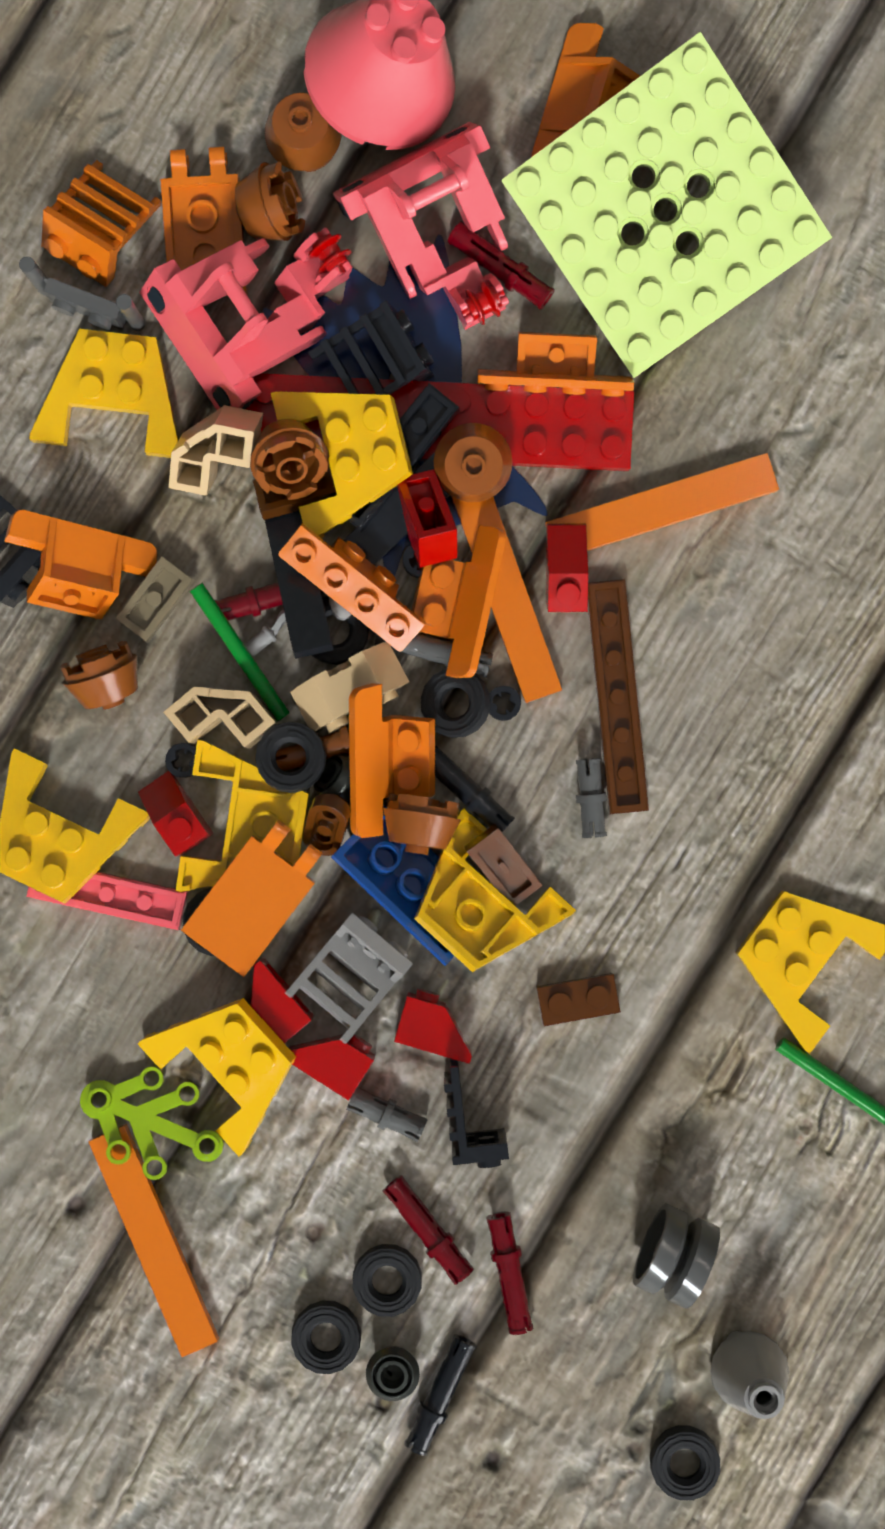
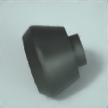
M348 754L334 755L326 760L325 770L314 784L316 796L320 794H336L343 798L347 804L350 803V756Z
M388 1346L378 1350L372 1355L366 1367V1380L369 1388L376 1396L386 1401H399L408 1397L416 1389L419 1382L420 1370L417 1360L409 1351L401 1347Z

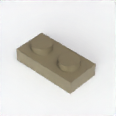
M161 556L115 619L149 643L195 581Z

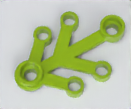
M147 1067L139 1076L117 1085H113L105 1080H96L89 1083L81 1093L80 1105L88 1117L99 1120L108 1144L106 1155L111 1163L123 1164L131 1156V1147L126 1141L122 1140L115 1115L130 1122L144 1159L143 1173L148 1179H160L167 1172V1162L159 1155L151 1131L192 1148L194 1156L203 1162L214 1161L222 1154L224 1142L217 1132L204 1130L197 1133L157 1116L180 1105L191 1106L195 1104L199 1099L200 1091L194 1083L184 1082L177 1087L176 1091L139 1106L122 1101V1099L143 1089H159L164 1082V1074L159 1068ZM150 1071H155L159 1075V1081L155 1086H148L145 1082V1075ZM186 1086L192 1087L195 1091L193 1100L189 1102L182 1100L180 1096L181 1090ZM98 1092H103L106 1095L107 1101L103 1107L98 1108L93 1104V1096ZM205 1138L212 1139L215 1144V1148L210 1154H205L200 1149V1143ZM117 1144L123 1145L126 1149V1155L121 1160L115 1159L112 1155V1149ZM158 1160L161 1162L162 1171L159 1175L149 1173L148 1164L150 1161Z

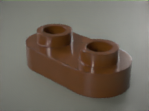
M320 794L314 798L308 812L303 833V842L306 847L311 843L323 852V856H331L341 847L351 814L350 807L343 798L336 794Z

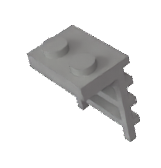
M353 913L285 992L287 996L292 998L300 988L348 1028L340 1038L344 1044L351 1039L393 985L413 965L407 959V952L400 945L392 941L388 943L377 934V927L369 919L363 916L357 917ZM328 953L376 992L371 1001H368L322 962ZM313 971H316L362 1010L356 1019L307 979Z

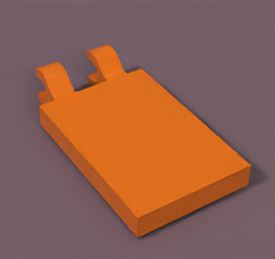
M210 147L209 162L211 175L190 177L189 155H186V149L170 150L172 178L160 179L166 262L174 259L180 269L184 270L240 240L244 243L243 224L237 215L235 187L240 178L238 174H228V157L225 147ZM246 285V286H244V287H242V288H243V290L245 291V293L248 295L247 285Z
M280 820L276 822L263 841L254 835L250 837L181 929L183 933L243 977H245L316 881L310 878L307 873L323 853L310 843L293 865L275 852L291 830Z

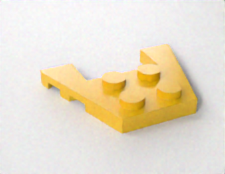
M79 329L30 432L29 440L33 443L67 446L72 407L149 415L145 444L146 455L171 458V453L178 442V436L157 338Z
M308 392L271 393L277 421L294 419L305 424L317 419L319 420L323 441L329 453L328 461L337 495L301 506L299 510L303 524L320 538H323L324 534L336 525L346 522L360 508L369 502L373 503L413 474L395 400L391 395Z
M197 740L192 775L233 781L222 861L185 855L180 856L176 891L184 892L214 886L250 837L254 835L263 841L278 820L291 828V830L275 852L294 865L301 854L309 793L304 790L296 793L281 792L265 782L256 766L206 741Z
M14 748L11 753L0 818V873L66 904L101 869L100 867L116 851H119L141 826L143 827L149 821L150 817L146 811L118 798L100 834H97L30 802L48 765Z
M463 808L457 818L461 822L447 849L442 850L414 919L470 971L474 972L570 917L576 910L551 887L543 892L525 914L513 905L466 862L465 859L469 854L464 846L482 834L487 828Z
M781 891L735 953L772 1003L785 1025L788 1026L801 1048L810 1054L830 1028V1025L802 1005L799 999L845 937L849 938L874 958L880 960L885 953V925Z
M244 998L202 1013L199 1017L186 1022L182 1021L171 1025L160 1032L150 1033L137 1043L160 1070L187 1047L240 1105L241 1108L216 1130L238 1157L246 1151L252 1142V1137L261 1125L271 1101L279 1091L296 1058L292 1051Z

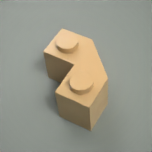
M224 405L182 433L171 453L168 488L207 496L217 477L218 462L250 468L251 455L261 433L263 413Z
M385 641L348 658L347 662L338 665L330 671L325 670L290 691L309 728L316 732L326 727L329 733L347 725L349 723L347 717L349 715V695L357 687L371 683L382 684V706L399 697L396 690L409 683V680L390 644Z
M193 687L163 712L188 743L196 744L197 740H201L223 721L245 748L250 749L261 740L268 730L279 724L256 695L249 691Z

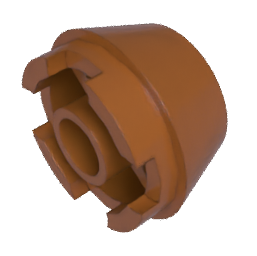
M294 93L283 98L270 112L265 124L264 133L267 148L276 161L282 162L281 165L289 169L306 172L319 170L331 161L339 148L342 135L322 117L307 93Z
M263 162L236 184V212L244 228L254 239L265 238V240L289 241L292 235L303 232L305 228V220L303 218L298 219L297 203L303 201L300 189L291 171L284 173L281 171L282 162L273 164Z
M282 419L272 422L260 433L251 455V472L266 493L269 494L270 490L276 494L286 495L287 500L300 499L318 489V481L328 470L329 453L323 440L304 423L294 419Z
M466 423L451 429L440 440L434 455V470L440 485L452 497L465 502H481L498 494L508 482L512 471V454L507 441L498 431L485 424Z
M127 641L117 643L119 649L109 651L105 644L76 655L78 664L70 667L69 663L61 664L60 668L65 678L62 682L63 685L85 709L102 707L106 710L116 707L125 702V697L138 689L137 655L131 653Z
M390 793L388 807L383 808L389 841L406 844L405 852L428 855L429 848L446 850L461 822L460 819H457L460 804L452 801L442 803L439 800L423 796Z

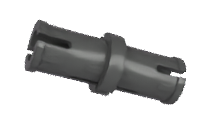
M601 758L589 759L590 774L588 771V759L576 760L579 794L576 795V803H580L582 838H592L594 836L593 822L595 838L607 836L603 802L607 801V795L605 792H602Z
M357 1087L346 1109L377 1123V1127L382 1130L388 1128L405 1135L415 1142H418L427 1122V1118L396 1105L397 1101L391 1098L387 1101L370 1094L360 1087Z

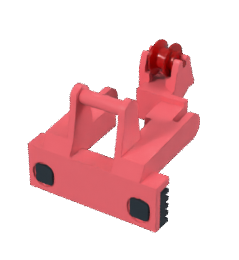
M468 122L333 192L342 214L348 219L353 220L365 213L368 214L407 297L411 299L417 296L415 285L405 269L409 265L420 290L426 295L443 287L465 330L478 323L485 325V320L493 315L500 317V312L505 310L509 304L499 280L491 273L483 276L477 262L468 256L444 268L434 244L428 240L423 243L412 217L416 216L418 209L451 193L461 217L470 231L475 232L486 226L495 246L500 251L508 248L506 238L498 223L505 219L477 157L478 154L490 149V145L481 125ZM442 172L444 178L409 196L404 192V190Z
M326 227L310 235L300 245L293 255L297 261L287 265L274 282L287 303L276 308L268 319L264 313H258L242 288L248 285L259 271L253 260L269 249L270 246L265 238L259 239L248 246H245L242 240L184 270L180 269L174 259L154 268L139 293L216 410L224 405L241 409L251 406L250 404L262 393L253 377L311 347L327 334L322 326L310 329L313 328L325 313L317 299L350 278L349 275L353 267L347 257L351 254V250L340 249L338 243L342 238L341 234L332 236ZM226 295L229 296L246 322L228 343L204 309L208 304ZM310 330V331L307 332L306 334H304V335H302V336L300 335V334H302V333H304V332Z

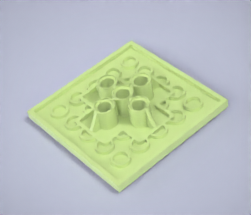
M701 32L501 180L633 378L832 238ZM639 167L649 168L654 175L653 184L647 188L637 187L632 180V173L635 169ZM700 176L706 180L708 191L704 197L696 198L689 194L687 182L690 178ZM668 200L674 205L675 216L672 220L663 222L655 216L654 206L658 201ZM634 223L641 227L643 239L639 244L628 245L623 241L621 231L625 225ZM682 233H690L696 238L697 247L691 255L681 254L677 250L676 240Z

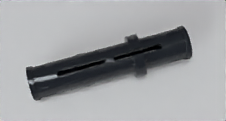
M435 745V777L467 806L465 810L469 814L474 812L489 827L496 824L503 832L515 817L511 816L490 796L491 791L487 787L482 789Z
M454 1334L425 1401H420L417 1407L419 1414L408 1438L404 1442L407 1448H411L414 1445L411 1451L422 1456L428 1454V1449L440 1424H445L448 1414L446 1410L477 1347L474 1342L468 1344L470 1339L464 1336Z

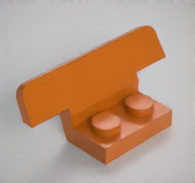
M577 23L568 30L531 157L640 77L639 74L613 57H596L604 30L599 24Z
M19 510L11 515L4 540L7 543L42 551L41 567L27 589V603L100 620L119 595L121 571L146 577L157 563V550L150 542L27 510Z
M479 525L471 562L463 563L448 560L421 567L420 569L421 575L418 578L411 611L426 622L419 633L450 641L453 640L446 676L471 678L478 668L506 543L505 532L496 527Z
M371 683L353 689L349 695L350 827L352 833L361 838L382 836L383 799L388 798L390 793L429 798L435 795V718L401 715L382 717V684Z

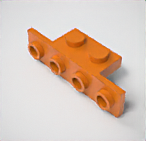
M519 332L516 371L478 369L477 383L485 384V389L493 391L508 390V385H524V391L534 393L547 392V387H562V392L566 394L581 395L585 394L586 389H601L602 395L618 397L624 396V390H634V380L631 376L594 375L596 335Z
M302 523L279 551L280 558L397 651H403L425 626V621L396 599L399 585L396 583L394 575L385 567H376L365 558L364 551L351 541L345 542L338 537L330 546Z

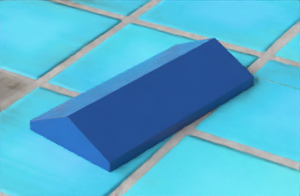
M383 810L382 836L361 838L353 834L331 858L446 966L454 955L414 919L439 857L430 848L428 855L405 852L406 844L390 842Z

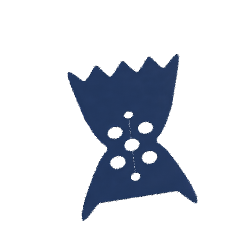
M438 234L434 246L444 268L449 266L445 242L443 237ZM390 260L386 282L382 287L352 268L349 275L350 278L345 284L344 297L341 304L334 303L324 295L317 299L325 313L310 330L322 326L327 334L316 344L294 355V358L308 376L339 377L326 353L313 360L308 352L319 346L320 342L324 339H330L339 333L343 327H348L358 321L360 316L365 313L369 314L380 307L379 304L386 300L397 312L404 309L415 327L410 332L416 345L423 342L435 363L429 367L434 377L427 381L462 383V352L458 319L443 287L426 295L420 290L408 265L405 269L411 277L417 296L409 299L400 284ZM263 308V313L268 319L274 311ZM363 328L353 336L378 379H389L390 369L366 328ZM308 330V331H306V332H304V333H302V334H300V335L302 336V335L306 334L307 332H309L310 330ZM346 341L334 347L351 378H367ZM419 461V465L421 466L424 461ZM512 466L508 482L498 494L493 496L497 508L511 502H516L540 515L547 516L546 507L540 497ZM450 495L445 499L457 526L461 523ZM408 534L383 557L384 567L394 577L404 548L411 545Z

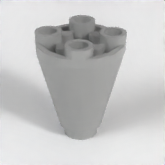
M735 1331L730 1333L726 1340L720 1344L712 1358L710 1372L715 1390L725 1403L736 1410L760 1419L773 1418L784 1406L790 1374L786 1355L777 1342L762 1333L751 1331Z

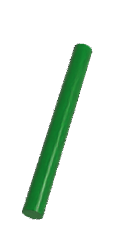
M203 582L190 590V593L277 721L287 716L290 712Z
M783 1037L778 1042L775 1048L777 1052L885 1125L884 1105Z

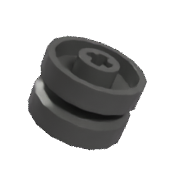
M665 1203L654 1216L641 1244L634 1267L633 1284L652 1294H655L664 1287L665 1298L668 1301L685 1309L691 1307L702 1292L714 1265L720 1241V1228L701 1218L695 1219L688 1225V1217L685 1211Z

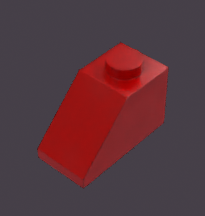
M435 470L412 474L399 483L397 488L409 540L419 567L456 559L457 528Z
M586 523L547 524L546 604L548 612H588Z
M167 771L138 791L154 827L175 857L184 855L214 834L170 771Z
M263 957L254 965L251 1007L285 1044L306 1026L315 1015L296 993L292 998L285 994L290 986L266 958Z
M419 988L416 994L408 992L394 1042L470 1064L472 1051L446 1003L438 1001L440 995Z
M341 1034L289 1046V1049L296 1056L292 1064L293 1066L348 1101L376 1056L370 1052L372 1045L355 1034L346 1044L340 1040L343 1035Z

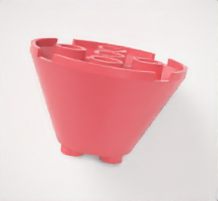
M356 0L330 11L313 29L305 48L304 80L316 109L335 130L361 145L364 142L386 146V150H398L422 143L435 134L442 126L453 104L455 76L445 37V25L434 6L428 0Z

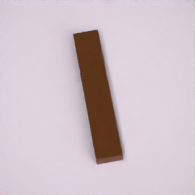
M625 579L588 583V614L609 814L649 811Z

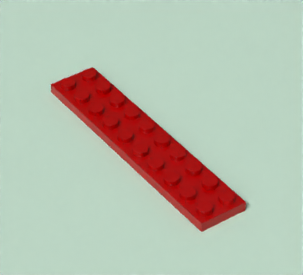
M261 373L253 377V380L262 393L256 397L257 399L246 410L263 413L262 432L266 426L277 421L271 397L273 392L349 393L340 377ZM351 378L360 394L376 393L368 378ZM379 379L383 387L395 381ZM411 381L391 394L395 400L399 419L428 383L460 408L459 413L420 461L425 462L435 453L440 440L451 429L466 423H481L498 431L507 441L512 454V466L629 471L631 469L634 391H624V396L615 397L602 395L601 390L586 389L585 394L574 395L563 393L562 388L547 387V392L534 393L524 391V386L508 385V390L493 391L485 389V384ZM318 419L305 423L323 440Z

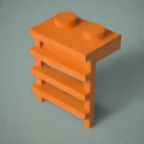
M96 160L92 165L87 164L84 167L83 174L79 179L74 178L70 182V188L65 193L61 191L57 195V201L52 207L47 206L43 210L41 247L46 249L55 258L62 259L78 269L85 277L94 279L107 287L115 278L118 252L161 206V200L154 197L150 202L101 172L103 164ZM90 183L94 185L98 189L102 190L106 194L110 195L114 199L118 200L122 204L137 212L138 215L136 216L133 213L129 212L122 206L118 205L114 201L110 200L106 196L102 195L98 191L88 186V184ZM75 197L121 224L125 229L122 230L75 200Z

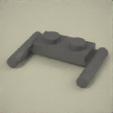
M23 257L20 260L19 267L40 294L46 295L53 303L51 307L68 316H74L75 312L88 316V322L105 330H110L111 326L123 330L126 321L135 331L144 329L145 320L129 295H119L115 303L53 278H47L31 257Z

